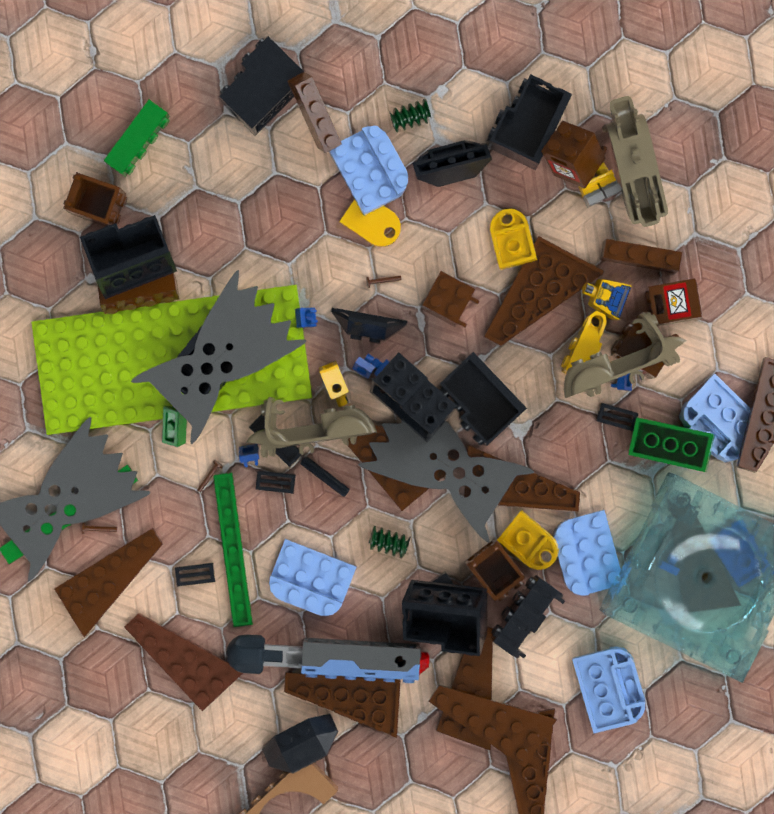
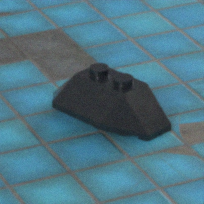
M464 140L429 149L412 164L418 180L441 187L475 178L492 160L486 143L480 144Z
M333 307L331 309L332 314L347 335H351L350 339L361 341L363 337L368 338L371 343L380 344L381 341H386L407 326L406 320Z
M331 714L308 718L275 735L263 747L262 751L269 767L294 774L328 756L339 731Z

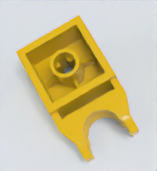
M595 311L585 318L577 337L572 338L568 349L571 351L569 355L565 356L561 363L563 373L566 374L568 369L572 367V362L580 359L586 362L591 360V355L600 351L602 343L599 341L607 322L605 314ZM593 317L598 319V327L591 323Z

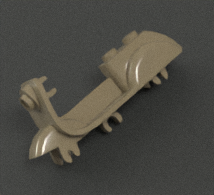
M625 96L614 99L610 102L612 121L611 123L604 124L602 130L603 132H608L622 184L625 208L633 224L641 223L644 227L652 226L660 222V217L668 214V207L649 128L644 115H637L638 111L634 108L631 97Z
M642 312L632 324L640 323L642 328L636 331V334H641L645 331L652 344L647 348L611 362L607 354L602 355L601 352L591 355V360L583 362V359L572 362V367L568 369L564 380V396L568 398L583 391L590 397L595 396L594 392L596 395L601 393L602 384L629 374V382L631 384L635 383L633 380L635 374L639 375L641 380H644V374L639 371L640 369L661 361L667 367L676 364V362L679 363L680 357L675 349L687 340L676 336L664 338L657 327L658 321L654 314L651 315L650 312Z
M269 397L264 400V404H261L262 416H265V429L255 432L246 443L261 444V456L266 458L268 454L274 457L276 448L301 445L299 452L301 455H304L303 449L306 446L310 448L311 453H314V447L311 443L342 439L345 445H349L348 439L350 438L351 444H355L357 436L377 433V430L371 418L359 408L355 409V405L345 406L342 411H336V408L324 410L325 413L320 414L322 421L320 424L277 429V414H284L285 411H278L276 406L282 404L283 400L275 401V398Z

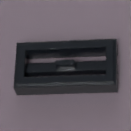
M601 403L596 421L633 432L638 413ZM604 408L632 415L633 419L604 412ZM602 415L631 423V426L602 419Z
M257 471L255 490L294 494L296 475ZM261 475L291 478V482L261 479ZM260 482L289 485L290 489L260 486Z
M214 563L175 567L177 587L216 582ZM208 567L210 569V571L186 574L179 573V571ZM210 575L208 579L180 581V578Z

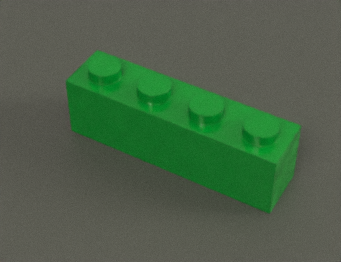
M149 99L104 159V162L124 177L127 174H132L136 168L135 163L138 159H143L149 144H153L157 140V134L161 128L164 129L170 121L169 114Z

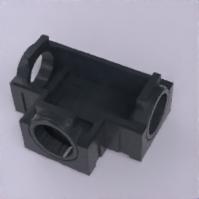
M537 575L534 578L531 576L525 584V590L522 589L521 592L518 590L515 593L510 608L506 606L501 613L502 623L500 625L496 624L491 631L492 641L516 658H520V656L522 658L526 657V654L518 648L530 631L535 633L546 618L543 613L555 598L562 604L565 602L562 599L563 594Z

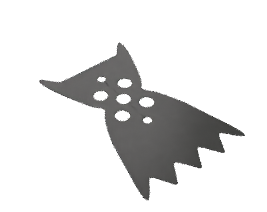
M239 270L230 278L207 315L197 337L194 353L155 366L137 375L131 381L132 383L150 382L192 425L191 444L198 439L217 400L222 382L237 380L255 373L296 350L306 342V340L302 339L287 341V334L291 324L290 320L271 324L274 303L254 306L258 286L238 290ZM206 343H212L215 346V352L212 355L204 354L203 346ZM228 343L233 345V349L230 351L226 349ZM224 361H229L232 364L233 369L230 373L226 374L221 371L220 366ZM184 364H190L193 367L192 375L184 376L181 373V367ZM202 364H212V373L204 375L201 372ZM203 382H207L211 386L210 393L206 395L199 391V385ZM182 387H186L188 389L187 394L181 393L180 390Z
M91 417L80 426L55 459L46 474L38 495H26L0 503V526L31 564L28 582L43 567L59 539L63 525L82 523L102 517L150 494V491L131 490L138 473L137 471H117L123 453L103 454L108 434L88 436ZM50 486H59L61 489L60 495L52 497L48 491ZM73 487L78 488L79 492L77 494L71 492ZM33 503L37 506L36 514L28 515L25 508L27 504ZM48 504L56 506L57 512L55 515L49 516L45 513V507ZM68 504L74 505L76 508L75 515L67 516L64 513L65 506ZM44 523H50L53 526L51 534L46 535L42 533L41 526ZM25 525L30 526V531L27 533L23 531Z
M403 421L399 424L383 423L382 426L389 438V442H370L369 444L377 461L363 462L358 465L371 472L410 485L430 489H448L455 504L469 524L483 540L490 543L485 527L486 522L517 475L532 474L534 471L528 467L498 459L469 457L462 441L447 421L428 442L424 441ZM455 449L459 452V458L456 461L448 459L447 454L449 450ZM431 453H435L437 455V458L435 460L430 459ZM476 465H481L484 468V474L480 477H476L472 473V469ZM457 467L463 468L465 476L462 479L455 478L453 469ZM437 470L445 471L446 478L444 481H437L434 478V473ZM461 486H468L471 489L469 497L460 496L459 489ZM481 487H488L489 492L484 494Z

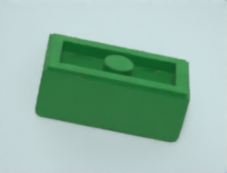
M164 406L162 443L179 447L186 443L187 420L173 406Z

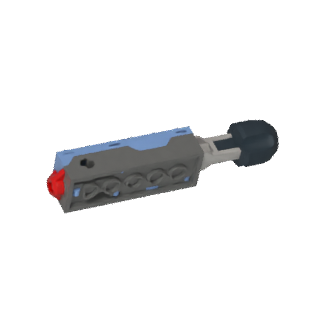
M246 634L232 639L226 650L229 665L237 672L260 674L264 666L302 668L301 674H306V677L315 678L317 675H325V678L329 679L345 676L344 679L356 680V677H364L366 681H375L376 678H383L385 682H395V679H403L404 683H414L415 680H419V675L429 668V653L422 652L420 644L305 637L303 646L265 644V638L262 635ZM402 656L404 661L398 662L396 657Z

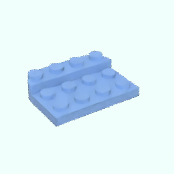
M378 126L362 128V131L342 140L340 146L329 151L363 215L399 198L406 190L408 184L407 170L389 137Z
M713 374L684 403L679 419L685 428L715 434L711 454L718 460L730 462L739 457L751 408L716 374Z
M605 510L564 520L556 527L553 537L556 539L559 547L558 560L564 578L563 581L570 591L577 595L586 596L625 584Z
M285 539L270 576V591L279 600L320 616L333 615L343 604L357 566Z
M615 646L610 647V649L572 658L593 734L634 724L642 717L645 711V697L634 659L627 649Z

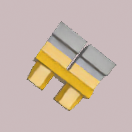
M604 162L596 172L597 177L592 178L585 189L580 186L578 187L587 208L622 191L612 169L608 170Z

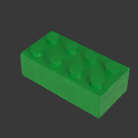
M637 417L628 455L707 473L715 434Z

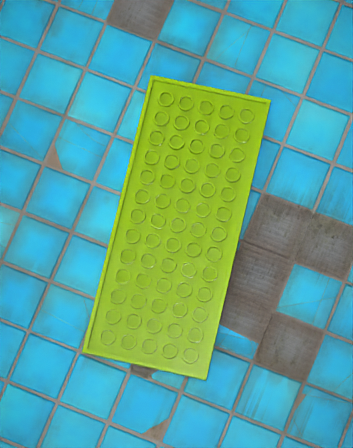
M297 285L257 290L254 302L255 307L275 304L271 324L291 321L287 341L305 340L303 328H297L295 309L300 308ZM220 295L160 303L150 307L143 306L134 310L118 311L115 314L96 312L31 321L46 434L75 432L89 417H91L90 429L163 419V407L172 406L171 403L150 382L132 383L131 381L142 372L177 358L203 325ZM305 343L255 373L239 380L227 381L219 391L212 412L261 406V404H264V400L269 397L275 398V401L283 400V402L313 398Z

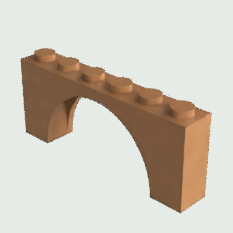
M316 763L294 774L283 771L278 776L280 779L276 783L271 782L264 789L266 793L261 797L259 795L251 801L252 806L247 810L244 808L238 814H259L269 800L286 792L306 793L315 797L324 805L338 792V786Z

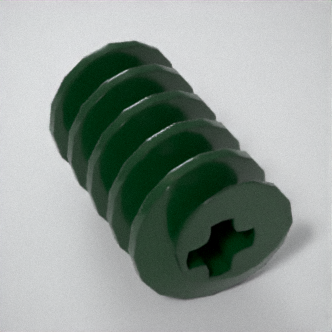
M426 99L422 100V105L419 101H416L415 108L409 103L408 110L402 105L400 112L396 107L393 108V114L389 111L393 127L397 133L399 132V126L406 130V124L413 128L414 122L421 126L422 119L428 124V118H431Z
M374 525L369 540L370 550H373L375 546H377L378 552L385 548V554L392 550V556L395 557L399 552L400 559H402L406 554L411 536L406 541L405 534L398 538V532L391 536V530H387L383 534V528H380L376 532V526Z

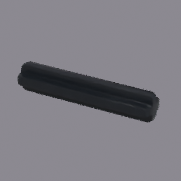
M305 456L300 462L304 468L341 496L345 497L350 491L347 486L309 457Z

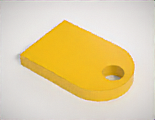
M355 199L339 221L342 225L377 247H386L393 244L398 239L401 231L400 220L393 211L382 206L363 215ZM387 228H392L395 231V235L392 238H387L384 235V231Z
M504 209L498 212L491 221L490 233L499 269L503 270L536 261L537 256L526 217L515 209ZM505 215L512 216V221L509 224L502 222Z
M522 510L497 539L498 542L532 569H546L558 557L559 547L556 539ZM542 552H549L551 560L544 561L541 556Z

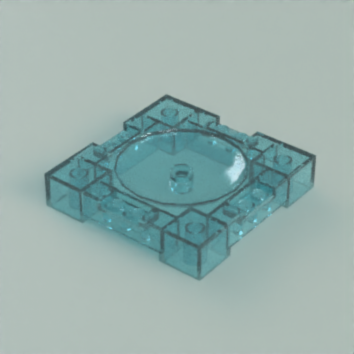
M668 472L651 505L652 509L599 610L605 615L743 683L769 632L767 628L774 616V524L676 474ZM708 572V579L702 581L703 573Z

